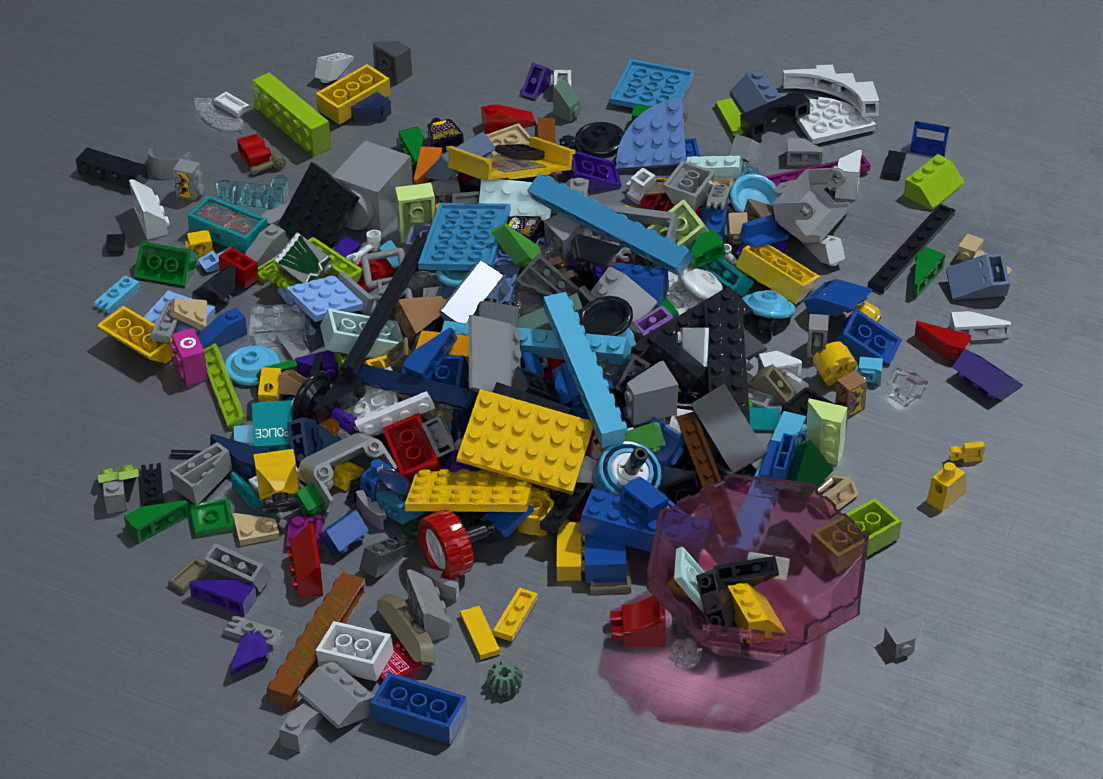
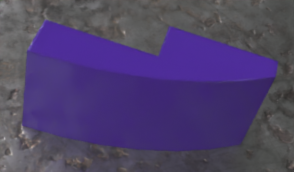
M345 237L333 250L346 258L350 254L357 253L361 248V244Z

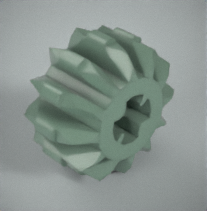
M501 661L499 666L493 664L492 669L488 670L487 685L491 688L493 694L498 693L500 697L503 694H507L509 697L510 693L517 694L518 689L522 687L523 674L519 670L518 665H512L510 661L507 664H503Z

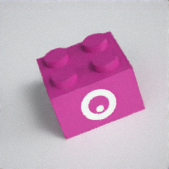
M194 329L171 334L172 342H170V348L172 353H174L172 361L174 367H178L179 378L184 379L186 386L208 380L205 352Z

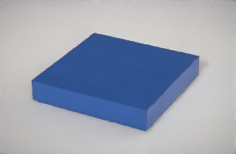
M529 504L527 512H487L480 521L491 520L495 526V532L507 538L534 509Z

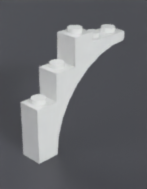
M833 64L816 65L815 69L783 70V88L810 89L832 94L852 104L859 111L861 117L879 116V98L873 81L856 82L853 73L836 74Z

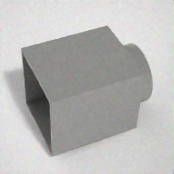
M364 141L332 175L360 197L345 227L352 230H362L365 228L368 230H379L382 233L397 216L395 187L413 185L410 155L368 141Z

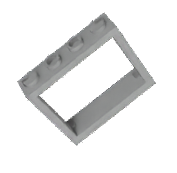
M606 204L615 213H622L633 222L637 221L643 224L669 227L666 237L673 240V242L675 241L679 225L676 213ZM599 234L597 235V239L599 240H608L607 238ZM610 262L605 269L607 270L609 266L612 267L617 262Z

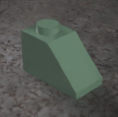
M562 79L553 87V115L571 122L581 112L580 99L569 83Z

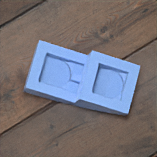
M229 248L218 254L211 251L199 258L198 262L205 272L220 270L219 255Z

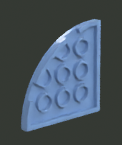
M682 98L658 103L644 111L631 123L623 135L617 151L616 169L618 171L678 166L682 160L686 162Z

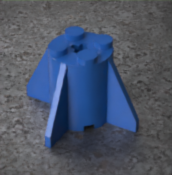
M565 362L552 370L554 389L559 397L558 403L571 408L569 415L589 419ZM607 379L610 391L613 389L612 383Z

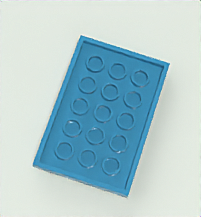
M439 203L418 262L419 270L470 271L478 261H482L493 269L500 244L491 234V230L504 223L507 224L511 211L510 204Z

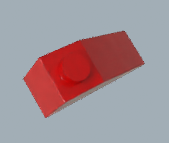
M500 104L481 107L482 125L486 134L518 123L522 127L536 125L534 116L530 111Z
M921 321L916 322L915 337L944 358L957 361L964 348L970 349V334Z

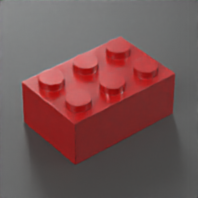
M419 413L382 428L400 473L411 484L415 474L419 473L422 469L430 471L442 470L422 427L423 422Z

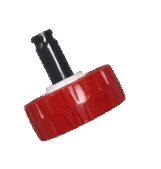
M442 510L426 516L418 524L420 546L429 567L443 571V578L449 580L471 571L474 564L471 544L487 538L489 535H494L496 531L491 520L480 522L465 529L459 518L449 510Z

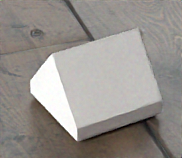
M787 372L785 379L796 391L795 394H798L805 387H809L808 383Z

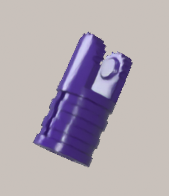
M339 408L332 410L331 415L339 422L340 428L349 435L359 432L353 428L354 426L356 427L355 420L357 418L351 413H345Z

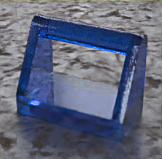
M915 121L910 152L930 156L939 154L945 157L948 149L950 127ZM918 129L945 133L944 141L918 137Z

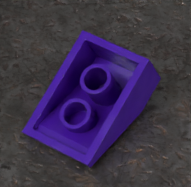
M575 151V154H572L571 170L562 171L564 183L571 178L589 180L588 191L619 189L622 186L618 169H616V162Z

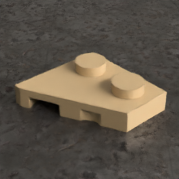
M175 298L171 302L170 316L202 331L206 327L207 301Z

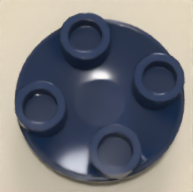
M381 469L379 471L381 481L379 486L384 491H391L397 494L400 499L406 500L412 485L410 481L393 469Z

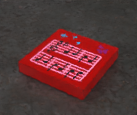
M398 639L392 642L394 652L379 679L383 682L388 672L408 678L422 670L423 664L415 662Z

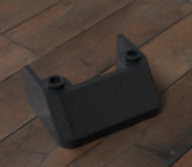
M576 234L571 240V247L580 287L585 285L591 292L598 282L595 265L606 268L621 250V246L582 234Z

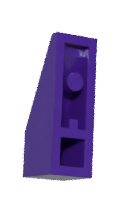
M202 580L189 583L192 598L244 617L257 601L255 586L239 580Z

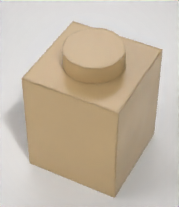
M967 234L958 246L957 260L964 262L973 259L978 250L983 251L984 239Z

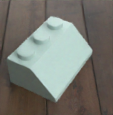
M741 156L687 157L688 163L715 171L714 177L734 178L733 183L737 178L741 177Z

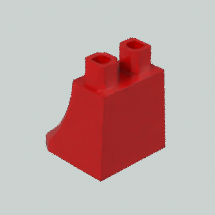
M657 591L652 596L636 603L621 605V611H610L611 625H622L611 627L612 641L623 640V646L665 647L666 615L664 591Z

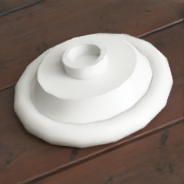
M685 268L680 276L684 286L702 300H706L723 290L721 283L708 271Z

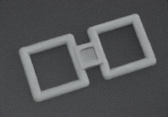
M403 248L361 256L365 287L367 289L379 287L380 293L371 295L374 298L370 315L392 277L372 281L369 261L398 256L400 265L405 257ZM406 288L401 297L405 296V299L413 298L411 289Z

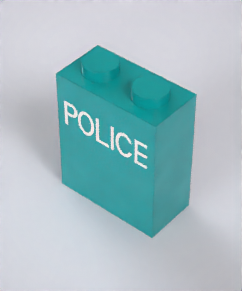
M291 400L252 403L253 443L255 447L267 450L266 453L291 449L287 422L293 420Z

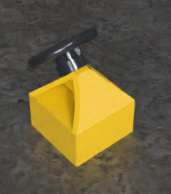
M288 449L254 454L260 500L272 499L273 501L264 505L262 512L280 513L300 508V501L289 500L288 496H294L295 492L299 490L294 450Z

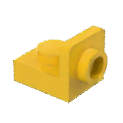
M350 461L335 466L332 478L334 485L344 491L349 490L351 480L361 477L364 473V468Z

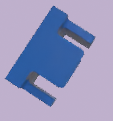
M654 416L650 423L659 422L666 445L661 447V451L653 454L658 459L661 468L669 467L670 464L674 466L684 451V439L681 432Z

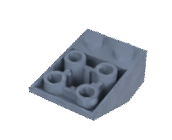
M1004 253L985 254L946 268L952 300L1007 296L1010 281Z

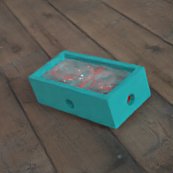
M210 195L187 215L189 232L209 230L212 241L228 248L231 246L243 254L246 253L258 234L268 227L266 218Z

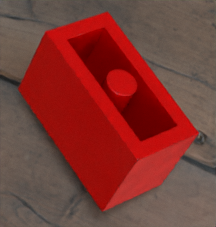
M233 247L219 255L220 271L232 264L236 265V283L246 288L259 279L258 263Z

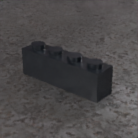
M86 147L76 158L78 173L129 189V180L133 179L144 185L149 179L147 165Z

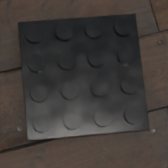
M311 162L278 224L293 236L298 232L307 240L314 237L333 249L360 197L318 164Z

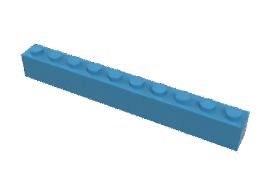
M539 173L527 189L532 200L612 242L619 243L622 247L629 248L633 253L664 269H668V271L679 277L692 260L689 249L686 246H679L670 238L661 237L655 230H648L641 223L629 220L626 215L615 213L609 206H602L595 199L584 197L580 191H573L566 184L555 182L549 175L544 176Z

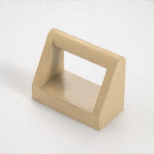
M832 475L821 483L806 500L824 513L833 515L859 494L852 477ZM833 484L835 485L833 488H831V489H830L828 492H826L824 495H820V494L823 493L825 490H827L829 487H831Z

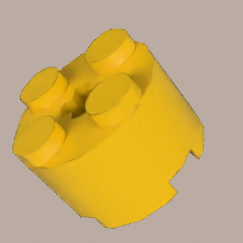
M832 342L825 345L826 349L820 354L817 352L813 358V365L827 386L837 383V379L855 371V367H857L856 360L842 342Z
M532 490L529 504L533 507L534 511L516 529L519 533L542 537L547 535L548 531L540 529V522L554 506V501L548 497V493L541 490Z

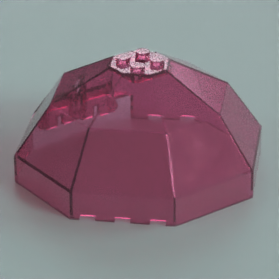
M728 474L723 477L722 481L716 484L711 483L701 488L700 492L692 497L688 495L677 501L675 506L669 509L665 507L659 511L647 569V590L701 645L717 655L776 662L860 615L869 534L856 527L855 522L846 513L842 514L831 499L818 492V488L813 483ZM680 547L685 548L705 572L714 569L713 566L747 561L748 552L790 559L787 581L770 579L753 587L766 597L787 635L786 633L772 632L771 639L765 638V631L743 630L742 627H737L734 620L731 627H728V630L722 632V626L709 623L707 625L705 614L674 580L676 549ZM745 639H750V643H747Z

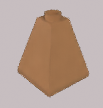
M432 296L398 300L393 314L409 344L415 342L416 336L421 331H427L442 317L439 310L447 301L446 298Z

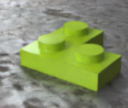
M132 464L120 466L121 470L113 471L112 468L100 470L101 474H97L98 482L103 483L139 477L138 469L133 467Z

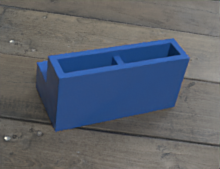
M783 433L781 441L770 440L760 473V483L785 486L794 455L795 435Z

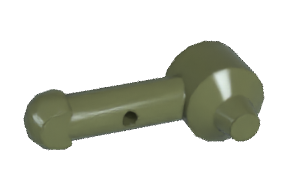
M274 153L269 162L252 166L250 173L257 175V173L272 167L282 169L286 161L281 154Z

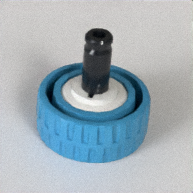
M632 441L608 446L597 459L592 472L594 489L621 496L623 485L639 476L656 489L659 488L662 479L661 467L655 455L647 447Z

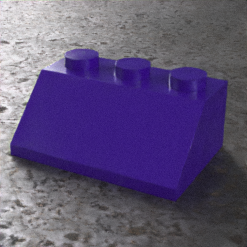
M965 348L952 367L958 371L957 376L964 380L968 378L972 381L971 385L978 390L983 388L986 390L985 395L993 400L996 398L1004 400L1023 386L1022 383L980 355Z

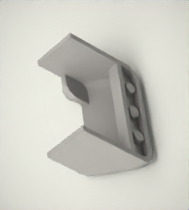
M358 432L304 458L300 462L299 473L306 484L313 483L325 501L322 508L325 514L329 513L334 499L324 484L332 480L334 475L332 468L365 452L368 457L380 459L397 471V465L380 440Z

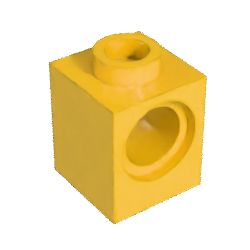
M209 230L187 233L186 249L199 252L198 257L213 251Z

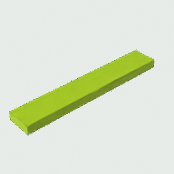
M216 343L204 349L207 373L227 427L232 430L234 426L243 424L247 419Z

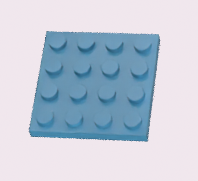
M630 59L610 97V104L634 109L635 105L652 107L663 101L675 98H682L683 102L695 77V71Z

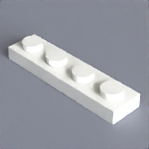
M426 391L357 419L355 424L360 433L372 435L383 430L382 428L417 413L420 415L433 410L435 405Z

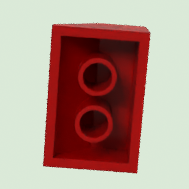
M310 523L291 540V549H288L289 561H293V564H290L291 576H296V578L292 579L294 591L298 590L299 599L323 595L321 567L314 524Z

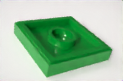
M229 498L202 502L198 505H189L195 538L235 531Z

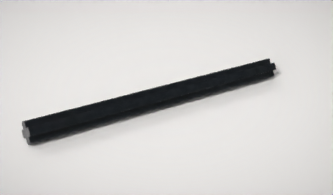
M423 235L421 238L415 237L340 367L344 378L348 379L349 376L352 378L356 377L418 267V262L427 239L426 236Z

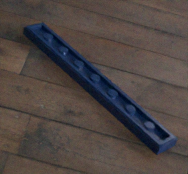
M362 364L356 375L364 379L366 386L411 397L427 391L433 402L463 410L469 409L476 395L473 390Z

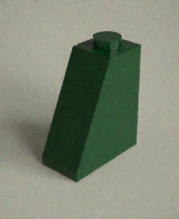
M810 439L796 446L784 486L795 502L808 498L833 472V468Z

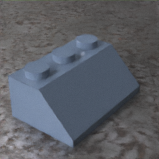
M763 70L746 73L730 90V94L743 113L781 97Z

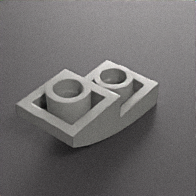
M753 357L750 361L746 359L748 383L758 372V360L756 357Z
M364 490L356 491L357 506L362 515L375 527L383 529V520L386 519L384 508H380L377 501L372 502L370 497H366Z
M423 567L422 575L432 579L434 586L439 588L440 596L457 602L459 598V582L444 579L443 571Z

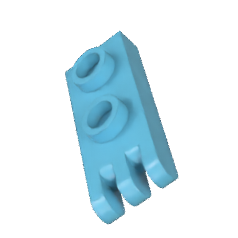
M125 275L94 302L93 306L110 314L140 288L139 281Z

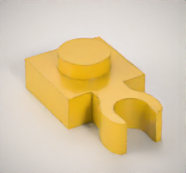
M983 441L964 443L961 448L957 446L950 447V460L957 461L963 459V462L983 461L984 443Z

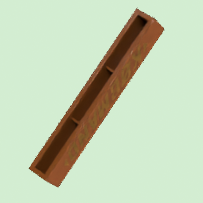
M342 572L340 577L335 579L332 589L329 593H326L322 605L315 610L313 619L306 624L304 633L297 638L295 647L292 651L288 652L286 661L283 665L279 666L273 681L271 680L268 683L267 693L270 703L289 709L294 708L301 697L297 693L298 688L319 667L316 654L317 647L333 621L347 624L366 593L365 578Z

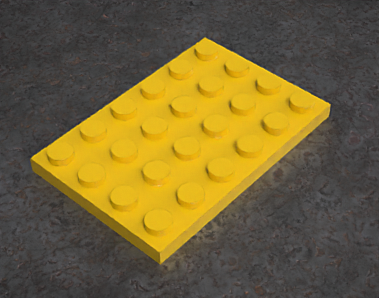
M480 389L456 461L573 495L591 438L593 425L587 419Z
M422 469L414 476L405 501V511L527 512L534 484L485 469L479 471L462 469L458 472H450L448 469L439 471Z

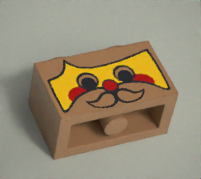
M853 371L837 379L835 404L847 407V418L865 409L867 380L865 377Z

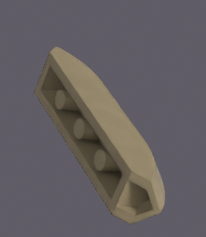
M385 594L377 601L378 611L415 662L434 666L435 652L428 632H425L417 624L415 616L409 611V607L403 599L395 595Z

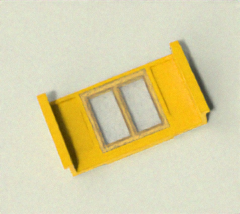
M530 137L529 146L543 150L545 152L544 158L514 159L506 155L484 158L454 146L446 147V150L449 151V168L486 180L508 178L510 180L535 177L539 173L551 175V172L571 170L572 154H575V150L538 137Z

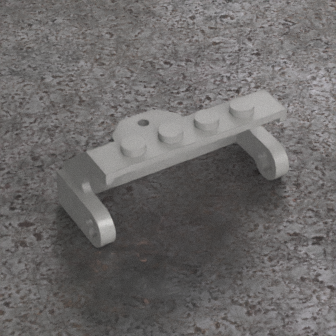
M840 168L806 169L796 180L780 183L773 190L774 196L778 197L773 203L777 223L803 243L821 242L850 210L849 202L836 203L825 190L828 187L841 186L846 180L845 172ZM835 174L837 175V177H840L838 181L836 180V178H833Z

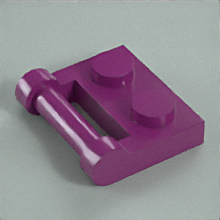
M323 514L289 516L287 551L291 549V540L310 523H313L315 526L317 548L320 551L323 548V541L318 533L322 531V527L325 524V516Z

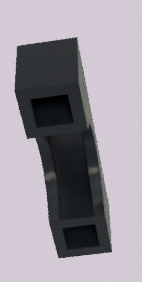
M796 90L741 114V129L751 139L767 133L766 125L773 119L787 117L797 120L809 115L810 100L799 90Z

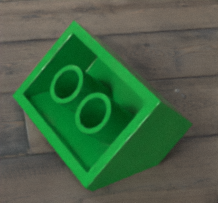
M140 241L134 277L187 286L196 269L199 252Z

